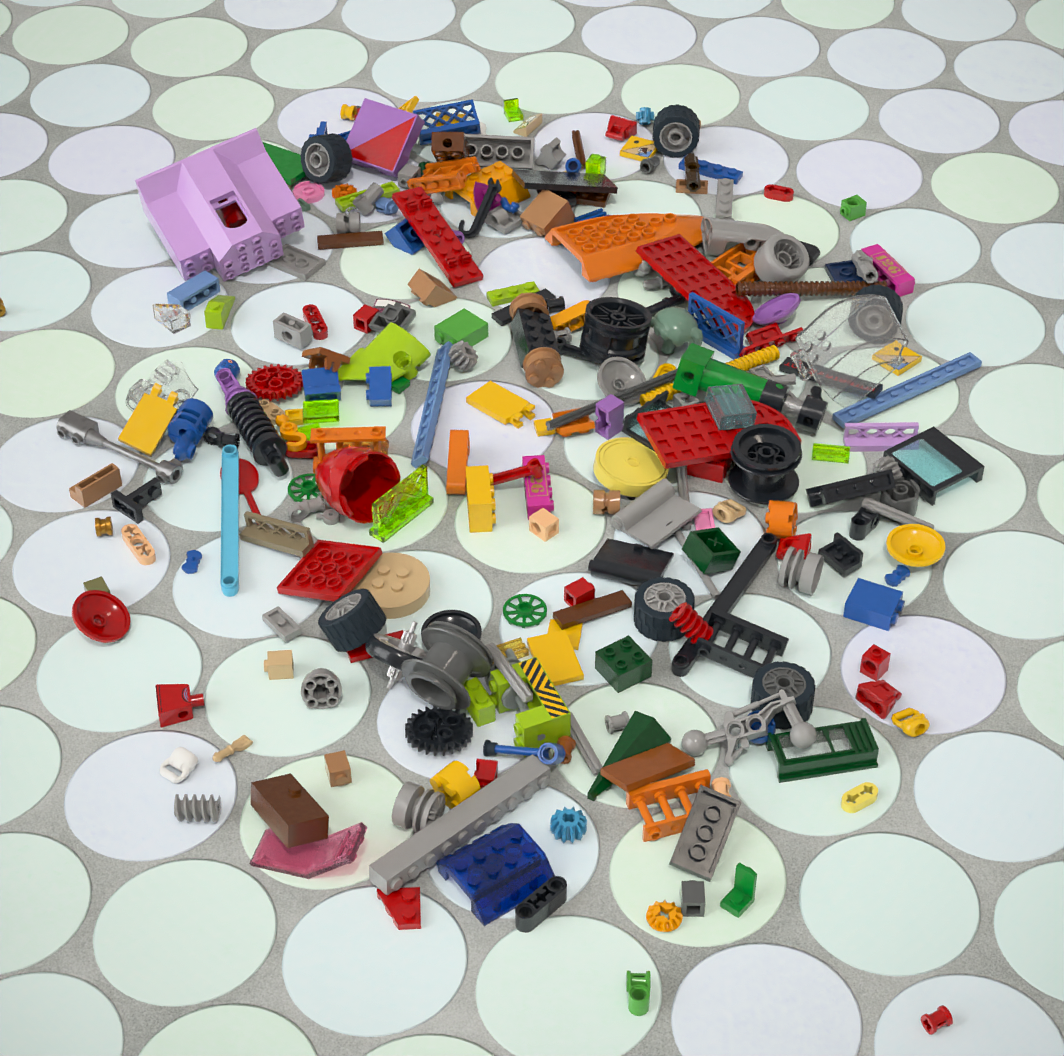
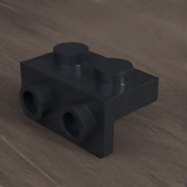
M838 532L834 534L833 542L820 548L818 554L823 555L824 560L843 576L862 567L863 552Z

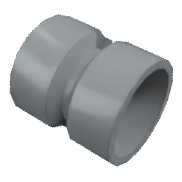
M336 213L337 234L360 232V213H350L349 215L346 213Z

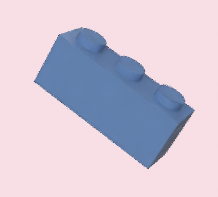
M206 270L167 292L168 306L172 309L176 307L175 311L183 315L220 292L219 278Z

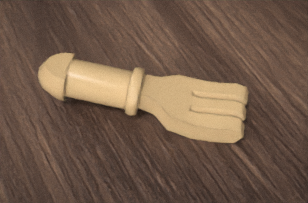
M242 735L233 741L231 745H227L221 751L215 752L212 759L215 762H221L225 757L233 755L234 751L247 749L252 745L253 741L246 735Z

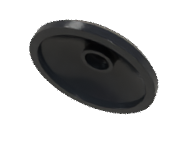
M461 610L437 612L428 617L421 628L422 634V631L430 623L443 621L465 629L479 640L482 637V628L479 621L473 615Z

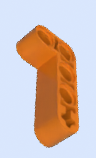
M450 430L446 482L447 494L466 495V466H468V456L470 454L469 430Z

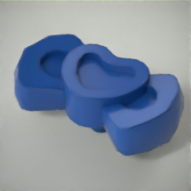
M190 550L186 553V563L181 568L187 574H194L198 570L202 553L197 550Z
M898 564L896 570H893L891 574L885 575V582L887 585L897 587L901 581L910 576V570L907 566Z

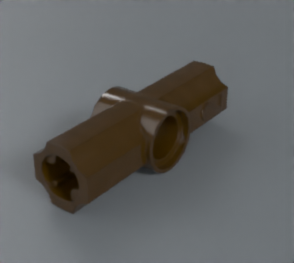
M688 153L684 157L686 187L690 192H696L701 187L700 165L698 164V157L694 153Z

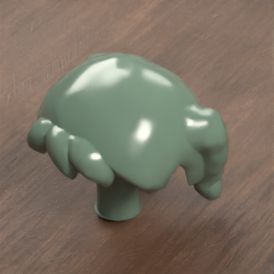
M675 306L668 307L656 313L652 318L650 327L654 328L657 336L661 335L663 339L661 351L664 354H673L675 346H682L685 342L688 343V347L691 343L699 346L702 345L703 333L699 329L695 318L687 310Z

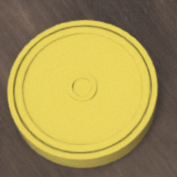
M629 437L614 438L602 443L597 449L593 464L594 474L603 486L609 490H620L621 495L639 497L660 480L667 479L669 469H664L653 450Z

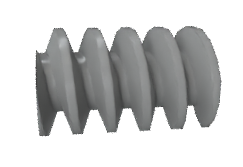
M179 794L175 795L174 815L178 821L182 822L184 818L188 822H191L193 818L196 822H200L202 818L204 822H209L210 819L213 822L219 820L221 814L220 795L217 801H215L213 794L210 795L208 801H206L204 794H202L200 800H197L196 794H193L191 800L188 799L187 794H184L183 800H180Z

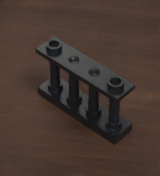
M892 469L808 488L806 493L810 507L896 488Z
M714 607L708 622V626H711L714 630L708 641L698 637L694 653L754 678L759 668L772 663L775 655L783 656L789 638ZM719 630L730 635L725 647L713 643ZM738 638L749 643L744 655L732 651ZM757 646L768 651L762 664L751 659Z

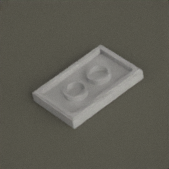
M289 244L282 246L284 255L266 263L268 266L304 281L326 265L325 259Z

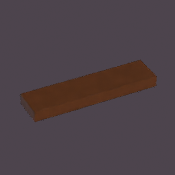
M382 231L317 235L318 250L384 245Z
M623 590L555 611L553 612V618L563 630L631 608L632 601Z

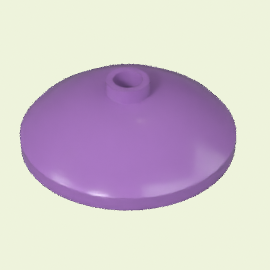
M796 293L777 296L758 307L754 311L752 319L754 323L759 325L782 324L793 315L799 307L801 299Z

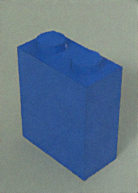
M858 578L845 602L843 617L889 631L892 624L895 625L897 623L898 612H902L905 601L902 600L903 591Z

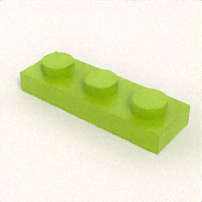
M532 281L486 292V297L491 306L494 307L511 303L521 293H536L540 290L535 282Z

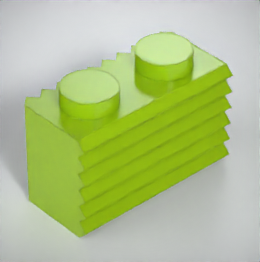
M477 677L467 680L464 687L470 695L471 703L466 710H468L469 715L475 721L476 726L481 727L496 720V705Z

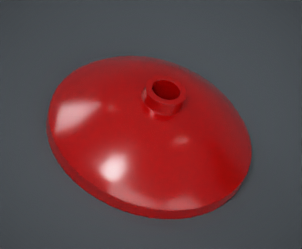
M101 590L86 591L76 598L72 606V618L75 625L85 636L92 640L103 643L115 642L123 638L130 628V614L126 606L116 596Z

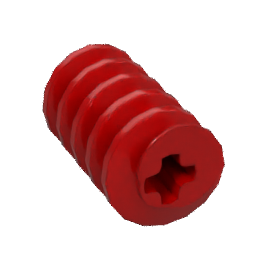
M686 602L675 608L669 617L670 622L676 620L675 627L681 626V633L686 632V638L692 637L690 640L692 644L697 642L698 637L708 641L713 634V628L708 626V623L703 621V618L698 615L697 611L692 610V606Z

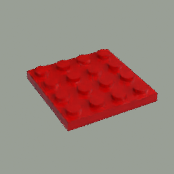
M317 540L314 547L304 558L302 557L276 587L279 594L336 601L341 596L351 592L383 554L381 547Z

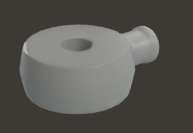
M327 509L323 514L317 513L316 519H323V522L327 525H335L340 520V514L334 509Z

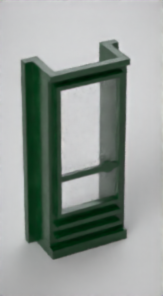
M861 718L860 721L815 727L817 737L814 744L808 748H798L793 745L789 736L790 731L776 734L769 732L767 742L765 743L767 751H774L777 759V778L779 783L878 768L879 748L866 718Z

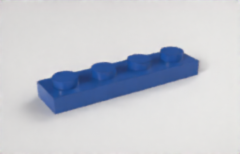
M683 158L679 163L678 169L685 171ZM698 159L700 175L714 179H733L736 185L743 177V171Z

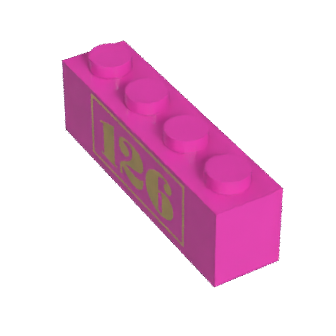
M879 244L861 249L867 256L873 258V266L878 272V281H886L887 287L894 290L900 297L913 293L914 277L890 256Z
M544 455L522 456V466L527 465L531 459L537 458L543 467V470H541L543 473L542 477L534 478L532 475L523 477L528 520L529 516L542 508L550 513L554 511V501L550 500L552 498V487H548L551 486V477L547 475L549 473V462H545Z

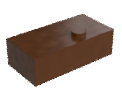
M291 773L251 782L250 805L287 848L328 838L329 815Z

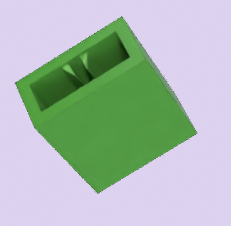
M464 308L435 325L434 337L442 345L448 341L454 345L462 340L468 342L470 346H474L489 337L488 323Z

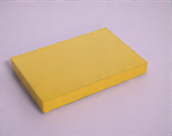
M566 630L527 638V645L532 658L537 657L554 686L584 680L583 671Z

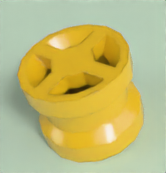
M343 104L340 112L341 119L348 118L354 121V115H357V107L355 105L348 106Z

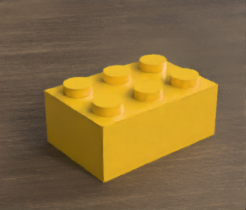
M488 465L466 466V495L470 533L492 532V524H496V514L492 512L496 510L495 498H493L494 485L490 486V484H493V473H489Z

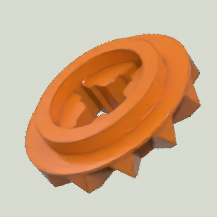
M348 183L335 185V188H332V197L336 199L355 193L357 188L354 185H348Z

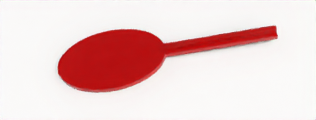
M239 458V494H244L251 512L261 515L251 493L259 484L258 471L251 462Z

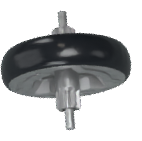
M415 621L412 622L409 631L405 630L403 632L401 640L383 634H372L366 641V652L373 658L390 666L387 672V676L390 677L386 687L388 689H392L395 680H400L402 675L401 664L405 660H423L427 654V651L414 645L417 634L414 631L418 624Z

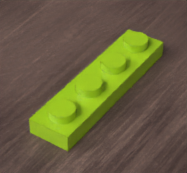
M393 181L380 185L384 191L380 198H392L393 193L400 192V189ZM367 189L336 198V206L342 212L356 208L353 200Z

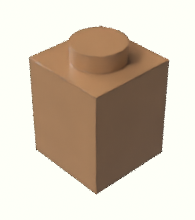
M345 750L325 754V769L330 786L336 787L352 783L351 768Z

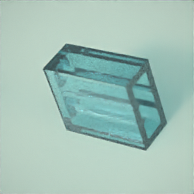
M743 384L708 387L705 402L719 430L746 428L755 424L757 412Z

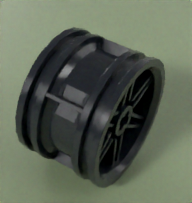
M601 297L590 301L586 305L583 331L579 345L580 352L586 358L598 364H602L611 357H622L636 365L640 364L644 360L652 320L650 311L643 305L624 298Z

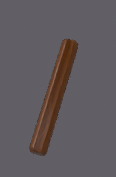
M573 130L572 140L576 159L580 161L582 168L585 169L587 163L580 131Z

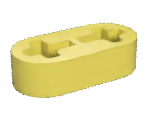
M865 782L845 792L842 796L841 808L847 813H856L873 804L878 796L877 786L873 783Z

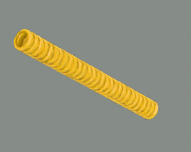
M771 345L752 354L750 353L726 362V364L749 371L751 368L778 360L780 352L775 345ZM670 383L659 389L641 394L639 397L641 406L645 405L647 401H651L656 395H660L666 390L669 391L667 401L672 400L673 395L681 391L673 389V383Z

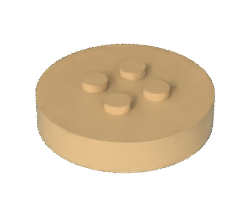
M383 553L352 591L368 589L385 613L387 619L402 618L415 613L427 602L430 596V575L426 566L415 557L402 553Z

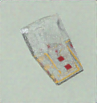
M152 305L154 319L171 333L176 334L191 326L190 312L181 305Z

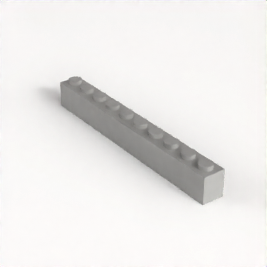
M532 754L370 864L369 880L386 895L397 891L403 884L410 879L416 878L420 872L433 866L443 856L449 855L456 847L465 844L469 838L482 832L491 823L498 821L505 813L514 810L518 804L530 799L540 789L547 787L550 783V768Z

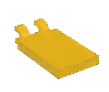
M491 380L466 397V403L505 425L511 423L518 429L523 426V422L520 421L523 415L529 420L535 418V413L531 412L535 409V405Z
M157 383L154 384L150 395L144 393L118 437V441L150 457L176 414L177 408L174 406L179 400L178 393L171 391L167 401L160 398L162 386Z

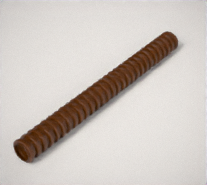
M738 281L736 283V295L738 297L741 295L743 297L746 295L748 297H751V295L753 297L757 295L759 297L762 295L764 297L767 295L769 297L772 295L776 297L777 295L796 293L799 296H829V294L830 296H834V294L836 296H849L850 294L854 296L864 287L870 285L886 287L887 283L886 281H874L873 283L865 281H831L830 283L829 281H825V283L824 281H820V283L819 281H815V283L813 281H810V283L808 281H800L799 283L798 281L794 283L793 281L789 283L787 281H784V283L782 281H779V283L777 281L773 283L772 281L768 283L766 281L763 283L761 281L758 283L756 281L753 283L751 281H748V283L743 281L741 283Z

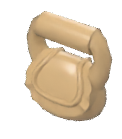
M732 499L720 501L712 509L716 519L723 523H731L736 518L744 516L747 511L745 506Z

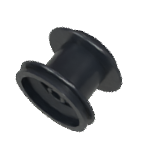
M756 424L738 432L733 440L730 452L736 465L733 466L728 475V482L733 492L742 499L756 504L768 505L769 500L785 501L791 498L799 487V477L794 469L798 467L802 460L801 443L797 436L788 429L773 424Z

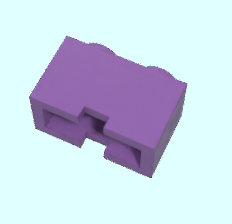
M612 394L596 403L595 415L598 416V419L595 420L596 433L609 440L623 429L624 402Z

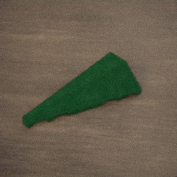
M634 711L603 767L666 743H671V737L654 717ZM601 770L587 793V799L595 801L599 794L604 790L608 791L611 789L612 784H614L601 775Z

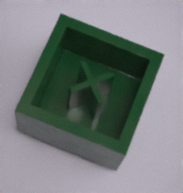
M719 527L690 531L682 547L684 553L703 574L732 570L741 553Z
M629 635L595 651V669L617 693L652 677L653 660Z

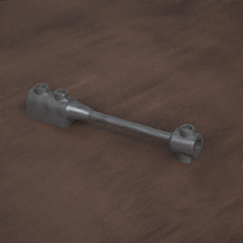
M69 410L57 422L56 429L59 437L65 438L69 436L76 445L82 442L86 445L106 447L156 470V478L162 484L166 481L175 484L181 478L183 465L179 460L173 458L170 461L162 460L160 463H157L117 445L99 433L98 422Z

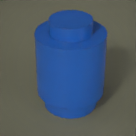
M570 158L567 160L565 168L567 172L580 173L582 165L578 159Z

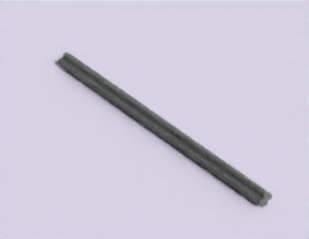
M674 369L649 381L647 380V382L645 381L627 390L625 389L614 394V396L625 401L629 398L631 399V397L638 396V394L640 395V393L653 390V388L655 389L658 386L660 387V385L662 386L675 380L678 369ZM599 401L547 421V430L552 431L554 428H560V426L571 423V421H577V419L586 417L588 414H594L596 403Z

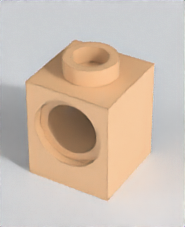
M542 508L529 516V531L546 542L559 533V519Z

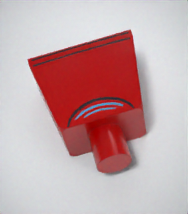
M188 684L155 685L161 728L191 720L193 718L192 707L205 706L203 693L191 695Z

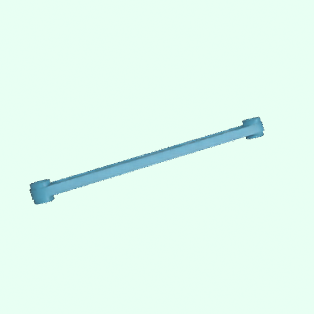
M231 444L224 446L222 449L220 584L223 594L227 597L235 596L239 591V452L237 447Z

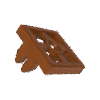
M323 347L304 350L301 356L310 359L309 369L316 368L317 366V368L325 367V370H330L332 367V372H336L341 365L350 363L348 356Z

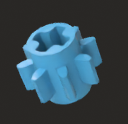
M641 107L640 112H636V121H639L640 125H650L651 121H654V111H651L649 107Z

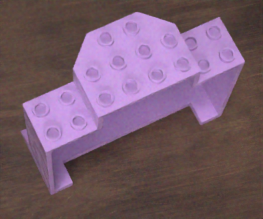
M256 128L135 180L143 211L184 281L193 278L205 270L208 272L213 268H216L223 282L233 279L235 276L246 273L255 267L262 266L284 255L281 238L305 227L301 206L267 154ZM225 198L227 199V201L223 203H218V201L223 200ZM237 202L247 222L237 228H227L216 213V210Z

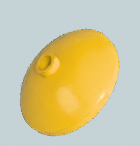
M905 524L896 527L889 533L886 547L889 554L900 563L912 567H925L938 562L943 557L945 541L937 531L920 524Z

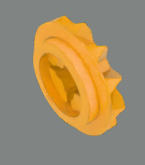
M664 900L660 903L655 901L654 905L649 906L646 919L653 929L660 932H670L681 925L683 915L681 907H677L674 902L667 903ZM661 911L668 914V919L664 915L661 916Z

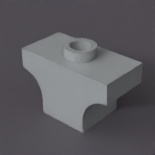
M556 137L548 145L545 144L540 149L542 153L534 162L538 166L545 165L550 170L554 169L567 155L560 147L561 141Z

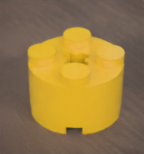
M452 761L429 780L435 792L444 793L445 805L450 809H453L481 790L475 775L471 777L467 773L470 769L459 761Z

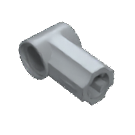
M373 182L363 194L358 195L353 200L354 206L363 216L373 210V204L384 193L383 188Z

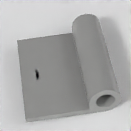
M662 479L612 516V525L615 529L624 532L653 549L696 517L702 510L677 496L672 484L667 479Z

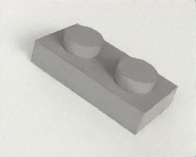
M279 606L262 615L263 621L285 643L302 634L301 627Z

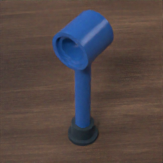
M485 740L483 745L485 757L497 755V753L531 756L533 754L539 757L542 763L552 765L560 764L565 758V749L558 743H544L540 748L498 745L496 742ZM551 748L555 752L553 759L549 757V751Z

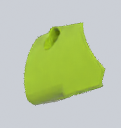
M390 322L365 348H359L350 357L349 364L342 365L337 370L339 381H366V373H369V367L391 366L392 381L401 376L411 380L418 374L416 366L420 367L431 356V353L409 332Z

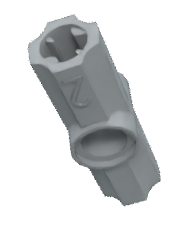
M856 250L852 254L851 259L857 268V275L866 280L867 283H873L878 279V272L873 266V258L867 256L862 250Z

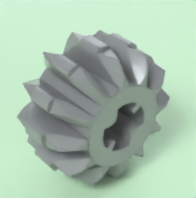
M462 340L452 345L448 353L451 358L450 361L454 363V366L463 371L473 368L479 358L473 346Z
M881 457L873 463L874 473L892 469L893 477L902 476L901 468L893 457Z

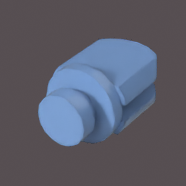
M381 197L375 202L376 211L384 214H395L399 209L393 200Z

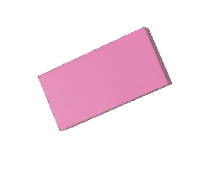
M712 508L701 509L702 512L693 518L695 530L715 528Z

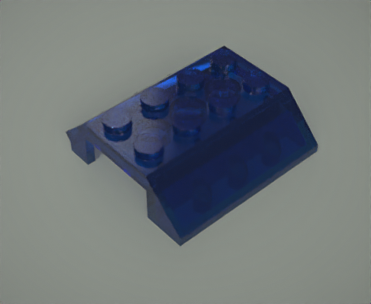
M519 823L501 825L490 831V834L479 837L472 841V844L461 847L454 851V854H449L436 863L438 872L445 881L449 879L450 875L471 900V912L483 926L515 909L519 903L549 878L555 876L545 852Z

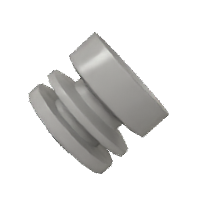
M790 546L780 566L779 585L786 587L788 584V588L793 589L797 582H799L798 588L800 592L813 595L822 573L824 556L810 552L806 559H804V550L799 549L797 552L796 548Z
M411 781L406 782L395 799L392 809V823L404 829L412 827L415 833L419 832L443 815L445 808L444 793L435 792L433 789L425 791L422 785Z

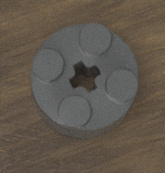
M895 476L896 488L881 491L879 502L915 516L920 488L911 479L907 481L904 480V477Z

